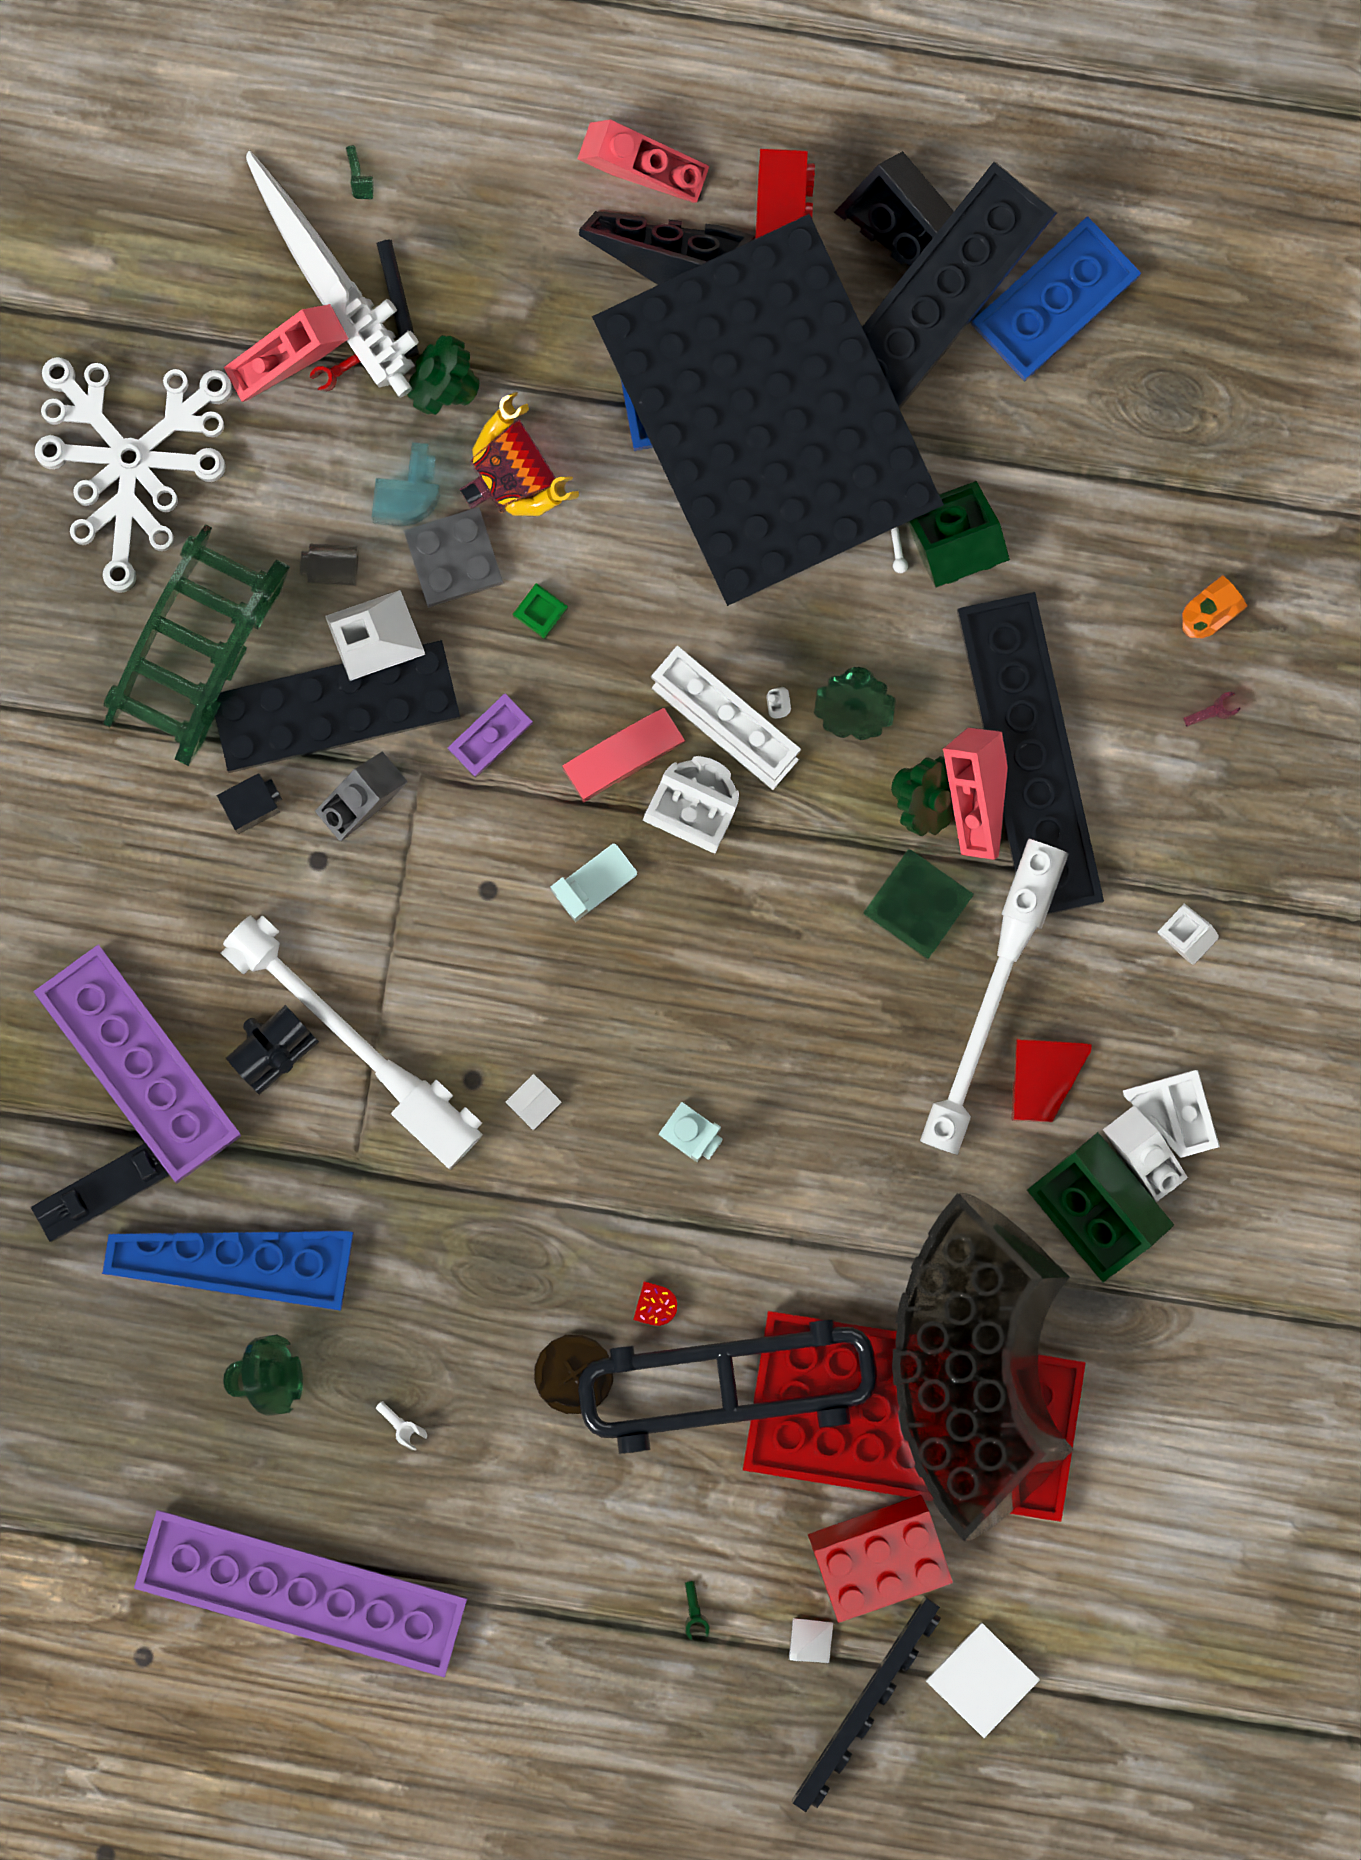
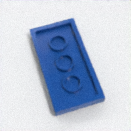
M1087 216L971 322V325L1025 382L1140 277L1141 272Z

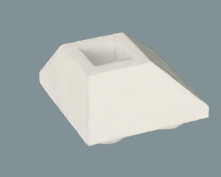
M400 590L325 616L350 681L425 655Z

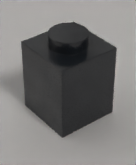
M259 773L217 795L234 830L238 834L280 813L276 803L283 800L273 780L269 779L264 782Z

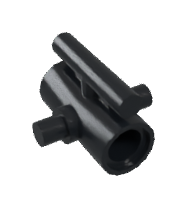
M284 1005L265 1023H259L255 1018L246 1020L243 1029L247 1033V1039L230 1053L226 1060L260 1095L282 1074L288 1073L293 1068V1065L319 1041L295 1014Z

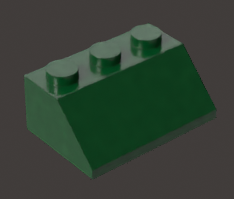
M1099 1132L1075 1149L1027 1189L1028 1193L1102 1283L1153 1246L1174 1226L1173 1222Z

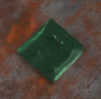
M908 849L862 915L928 960L974 894L911 849Z

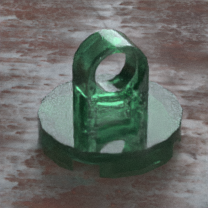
M278 1334L253 1339L247 1345L242 1360L233 1362L227 1367L223 1378L226 1392L232 1397L248 1399L256 1411L265 1416L290 1413L293 1408H290L293 1400L300 1399L303 1388V1373L300 1359L298 1356L291 1357L286 1347L291 1345V1343ZM240 1373L242 1375V1382L244 1390L242 1391L238 1386V1377Z

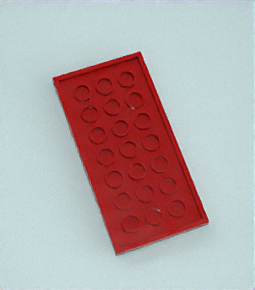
M768 1311L764 1337L810 1331V1322L823 1320ZM833 1321L834 1328L853 1327L862 1331L871 1341L875 1355L877 1386L872 1396L866 1402L849 1407L851 1424L819 1428L817 1412L750 1420L743 1471L909 1498L922 1494L924 1500L1062 1522L1086 1362ZM838 1343L827 1346L762 1353L753 1404L855 1390L861 1383L857 1349L850 1343Z

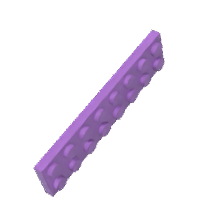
M156 1510L134 1589L444 1678L468 1599L161 1510Z

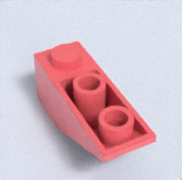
M611 119L591 122L589 124L577 158L610 175L692 203H697L710 167Z

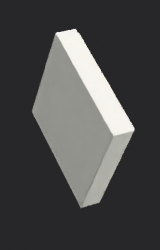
M981 1622L925 1681L985 1738L1040 1679Z

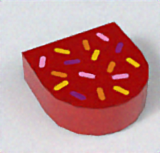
M644 1281L633 1320L654 1326L669 1323L677 1312L678 1303L675 1295L663 1286Z

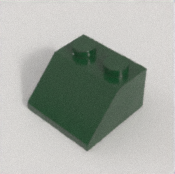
M977 481L939 494L944 504L943 506L907 522L924 567L936 588L954 583L963 577L982 570L991 569L998 564L1010 560L1000 522Z

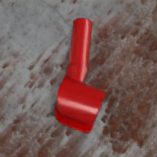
M354 354L331 368L324 366L314 368L310 373V378L314 379L321 373L327 372L329 376L328 382L318 388L320 391L327 392L335 387L337 377L361 361Z

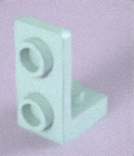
M611 844L567 879L562 877L550 888L576 923L635 878L637 871L616 844Z
M683 1102L680 1103L658 1134L697 1163L702 1156L709 1160L723 1141L717 1135L721 1130V1126L715 1122L712 1124Z

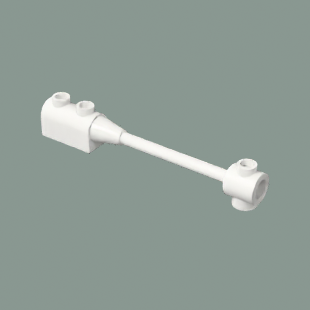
M1032 839L1027 841L1002 911L1003 920L997 953L999 958L948 1100L933 1103L920 1142L958 1155L971 1116L963 1107L966 1094L1013 963L1017 962L1036 928L1042 929L1068 857V853Z
M248 916L224 941L223 945L226 948L221 954L243 975L249 969L252 972L267 969L376 1072L375 1075L380 1082L386 1086L400 1103L391 1115L451 1170L482 1137L483 1134L478 1130L482 1122L466 1107L461 1112H458L448 1102L453 1095L437 1080L430 1085L426 1080L422 1081L394 1062L386 1060L277 957L280 943L274 937L279 931L264 916H261L257 921L252 916Z

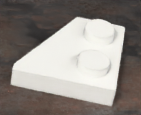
M1198 1070L1123 1090L1124 1097L1133 1106L1135 1105L1159 1130L1164 1140L1180 1158L1220 1147Z

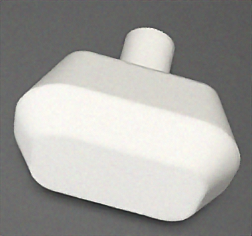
M784 687L770 690L766 697L769 715L775 719L787 716L791 711L788 690Z

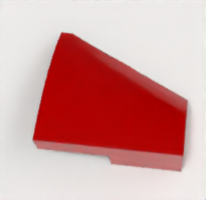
M1017 1039L1012 1121L1052 1123L1086 1059L1090 1055L1092 1044Z

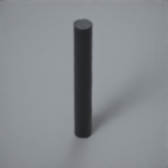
M392 240L380 241L376 244L389 298L397 309L394 313V319L400 338L407 331H411L414 334ZM415 345L404 356L409 358L418 355V346Z

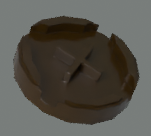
M564 1335L551 1341L540 1352L534 1367V1383L540 1397L552 1409L565 1414H581L578 1392L579 1378L583 1370L591 1362L608 1358V1352L596 1340L583 1335ZM613 1373L599 1376L594 1383L597 1407L607 1398L613 1384Z

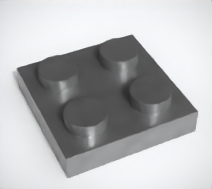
M479 507L404 530L428 608L503 584Z

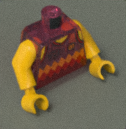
M517 392L503 397L500 401V409L484 425L472 449L473 458L470 460L471 466L478 478L459 490L470 509L491 497L500 513L507 511L513 516H540L561 504L562 501L577 499L579 491L565 492L566 482L572 480L573 477L556 478L521 420L518 419L514 422V418L527 413L529 410L528 404L522 405L517 410L514 409L512 400L518 395Z

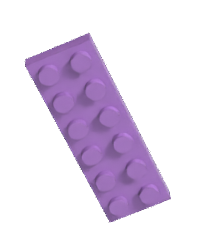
M99 944L33 991L176 1184L241 1137L239 1131Z

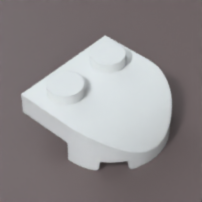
M695 756L691 761L678 764L674 762L663 774L660 785L645 813L643 821L715 854L737 807L739 791H736L730 779V771L713 759Z

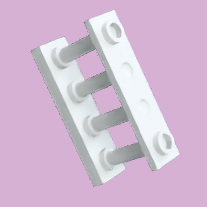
M679 646L675 647L652 674L651 678L656 682L652 689L772 790L776 788L799 761L796 756L801 749Z

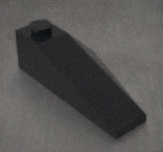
M595 211L579 229L580 237L657 285L755 239V235L720 225L705 224V230L681 228L682 221L670 219L668 224L653 225L647 224L646 219L642 216Z

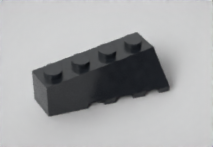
M903 151L878 164L834 211L844 221L850 219L861 228L860 233L871 242L876 239L892 252L890 256L901 265L907 263L909 266L912 265L954 212Z

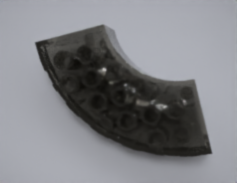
M957 1193L934 1222L919 1256L915 1257L910 1268L912 1271L906 1290L901 1295L896 1318L898 1327L896 1348L893 1349L892 1370L893 1383L897 1388V1400L900 1409L897 1410L904 1440L908 1441L916 1463L914 1467L919 1477L923 1478L934 1498L932 1501L944 1519L965 1542L982 1535L1011 1513L1073 1451V1448L1055 1426L1047 1410L1038 1373V1347L1044 1320L1054 1298L1070 1276L1030 1236L997 1209L971 1194Z

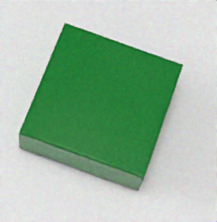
M536 583L512 615L545 640L567 611L568 606Z

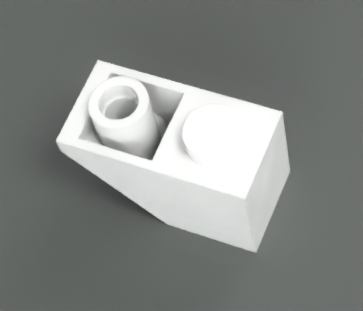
M1135 1105L1103 1129L1117 1153L1156 1202L1188 1178L1159 1130Z

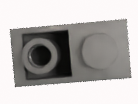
M382 751L355 768L315 812L337 839L342 841L386 805L408 781Z

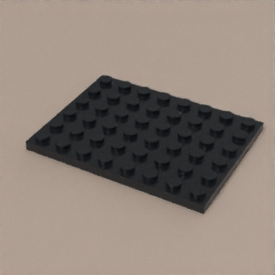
M810 213L592 316L727 606L944 505Z

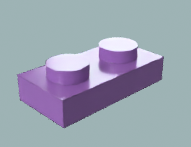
M503 694L448 747V750L476 778L533 724V721L506 694Z

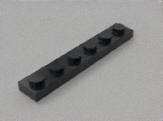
M924 1596L792 1798L794 1805L807 1812L811 1805L818 1808L830 1789L825 1783L833 1770L838 1774L842 1772L852 1756V1753L847 1750L855 1737L861 1740L864 1738L875 1720L869 1715L877 1703L884 1706L895 1691L897 1685L892 1683V1680L900 1668L905 1672L910 1668L919 1653L914 1646L922 1634L929 1638L940 1622L941 1617L936 1614L940 1608L937 1604Z

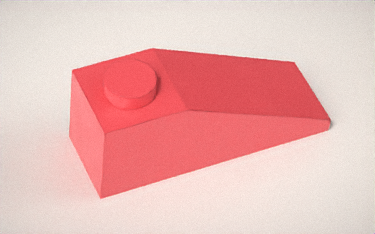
M331 304L302 309L226 365L224 369L241 402H244L320 360L349 338Z
M967 728L943 748L961 855L995 860L999 857L1008 770L1002 732Z

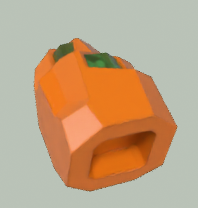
M1222 575L1186 605L1182 613V630L1191 638L1203 639L1211 636L1247 608V604L1235 586Z

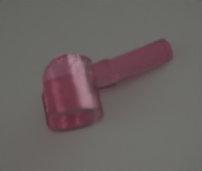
M1226 692L1218 697L1214 704L1207 707V709L1184 717L1183 720L1186 727L1216 716L1222 719H1229L1234 716L1241 707L1233 711H1227L1222 703L1223 700L1234 696L1235 693Z

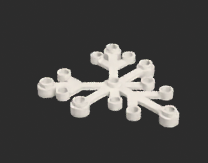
M60 357L52 358L43 366V380L50 389L58 392L63 391L75 406L64 405L58 399H49L42 405V416L52 425L62 422L91 424L111 448L68 445L59 437L48 435L37 442L35 456L39 463L47 469L60 468L66 461L109 464L91 480H82L75 485L74 497L84 506L93 505L98 500L99 494L120 477L118 493L86 520H76L70 527V535L76 543L87 545L93 541L96 532L116 517L112 561L105 566L103 579L112 591L123 593L130 590L136 581V572L129 563L132 518L149 535V541L156 550L167 551L174 544V536L171 530L166 526H161L135 496L136 478L153 497V503L156 508L162 512L174 510L177 506L178 498L174 490L164 486L149 468L195 471L196 475L205 482H214L220 479L225 472L226 465L222 455L215 449L205 448L198 451L196 455L155 452L152 450L174 431L199 432L208 437L219 436L224 430V422L218 413L206 412L202 416H195V414L208 403L222 404L226 402L232 394V383L224 372L219 370L209 371L201 378L200 389L183 402V394L188 388V379L180 370L173 369L168 371L163 379L167 390L165 418L139 440L134 438L124 439L102 414L105 386L110 379L106 367L100 363H93L86 368L84 373L85 380L88 383V395H86L75 382V371L70 362ZM57 366L63 367L65 370L64 376L60 379H53L51 377L52 369ZM94 370H102L104 372V378L100 382H92L90 380V375ZM174 376H180L183 379V384L180 388L173 389L169 387V380ZM213 379H219L223 383L222 388L217 392H212L208 389V384ZM53 405L61 407L60 415L57 418L48 417L47 410ZM210 418H215L219 421V426L214 431H208L204 426L205 422ZM49 444L57 446V453L53 457H46L43 454L44 448ZM126 451H134L136 453V460L133 463L127 464L122 461V456ZM206 457L215 459V466L211 470H204L201 467V462ZM89 486L93 488L91 498L84 500L79 497V492L83 487ZM163 493L172 495V502L167 506H162L158 503V498ZM82 525L88 526L90 529L89 535L84 539L76 537V530ZM159 532H166L169 535V540L164 545H158L154 541L156 534ZM116 568H123L126 572L124 579L121 581H114L111 577L113 570Z

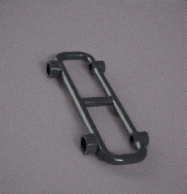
M833 1320L810 1322V1331L639 1354H634V1346L610 1349V1357L591 1362L583 1370L579 1378L578 1392L581 1415L584 1424L593 1434L601 1438H617L619 1454L651 1450L649 1434L803 1413L817 1412L819 1428L851 1424L849 1407L866 1402L872 1396L877 1386L874 1350L871 1341L862 1331L853 1327L834 1328ZM838 1343H850L857 1349L861 1383L855 1390L738 1405L732 1357L827 1346ZM709 1360L717 1361L723 1408L618 1422H605L598 1416L594 1383L601 1375Z

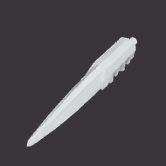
M249 150L246 160L262 197L289 250L323 305L331 304L349 338L346 341L377 386L391 385L400 398L407 395L412 390V387L403 375L415 365L411 359H406L404 355L419 343L418 339L411 331H407L398 340H393L396 336L392 331L387 330L382 323L397 311L394 304L389 299H386L374 310L372 309L374 306L372 301L362 297V293L356 284L350 280L307 218L270 172Z

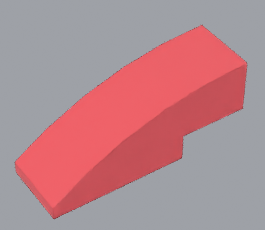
M662 708L562 765L583 802H586L613 784L620 783L678 747L685 740L665 708Z

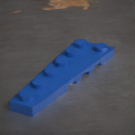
M354 1232L109 1234L102 1274L342 1311Z

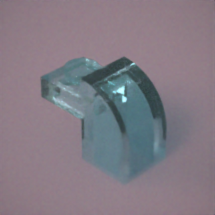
M412 442L408 481L376 478L371 516L374 524L410 526L423 521L434 511L439 502L441 490L437 484L426 483L427 479H434L436 456L429 455L428 444Z

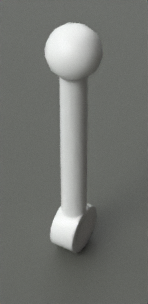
M896 527L891 529L895 553L893 569L897 573H904L908 569V562L903 559L899 528Z

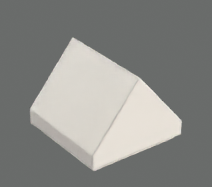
M534 1074L506 1101L532 1130L540 1125L562 1103Z

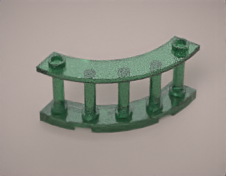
M206 524L196 537L190 535L185 541L180 556L183 557L154 607L129 658L118 686L113 685L103 704L104 707L108 708L103 724L108 727L113 725L123 711L174 736V741L180 744L175 760L187 766L191 764L206 741L221 704L217 699L226 680H232L247 651V647L244 646L253 628L259 629L270 609L279 598L290 569L289 565L276 559L268 572L261 570L258 573L207 548L206 545L212 527ZM200 561L252 587L251 592L254 594L248 604L244 602L237 604L188 580V577ZM179 593L232 619L231 623L235 627L226 643L220 641L217 644L165 618ZM158 632L211 658L210 663L215 666L206 684L200 682L197 685L145 659ZM138 674L191 699L190 704L196 707L189 722L184 720L181 723L131 698L130 694Z

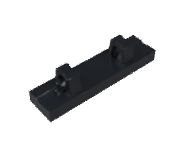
M144 1143L31 1206V1209L49 1242H53L168 1178L170 1175L147 1144ZM77 1192H79L87 1209L80 1203Z

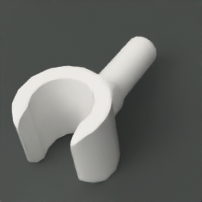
M383 1401L377 1405L376 1409L397 1430V1441L411 1450H417L415 1446L411 1445L410 1436L416 1432L426 1439V1431L412 1422H405L402 1418H399Z

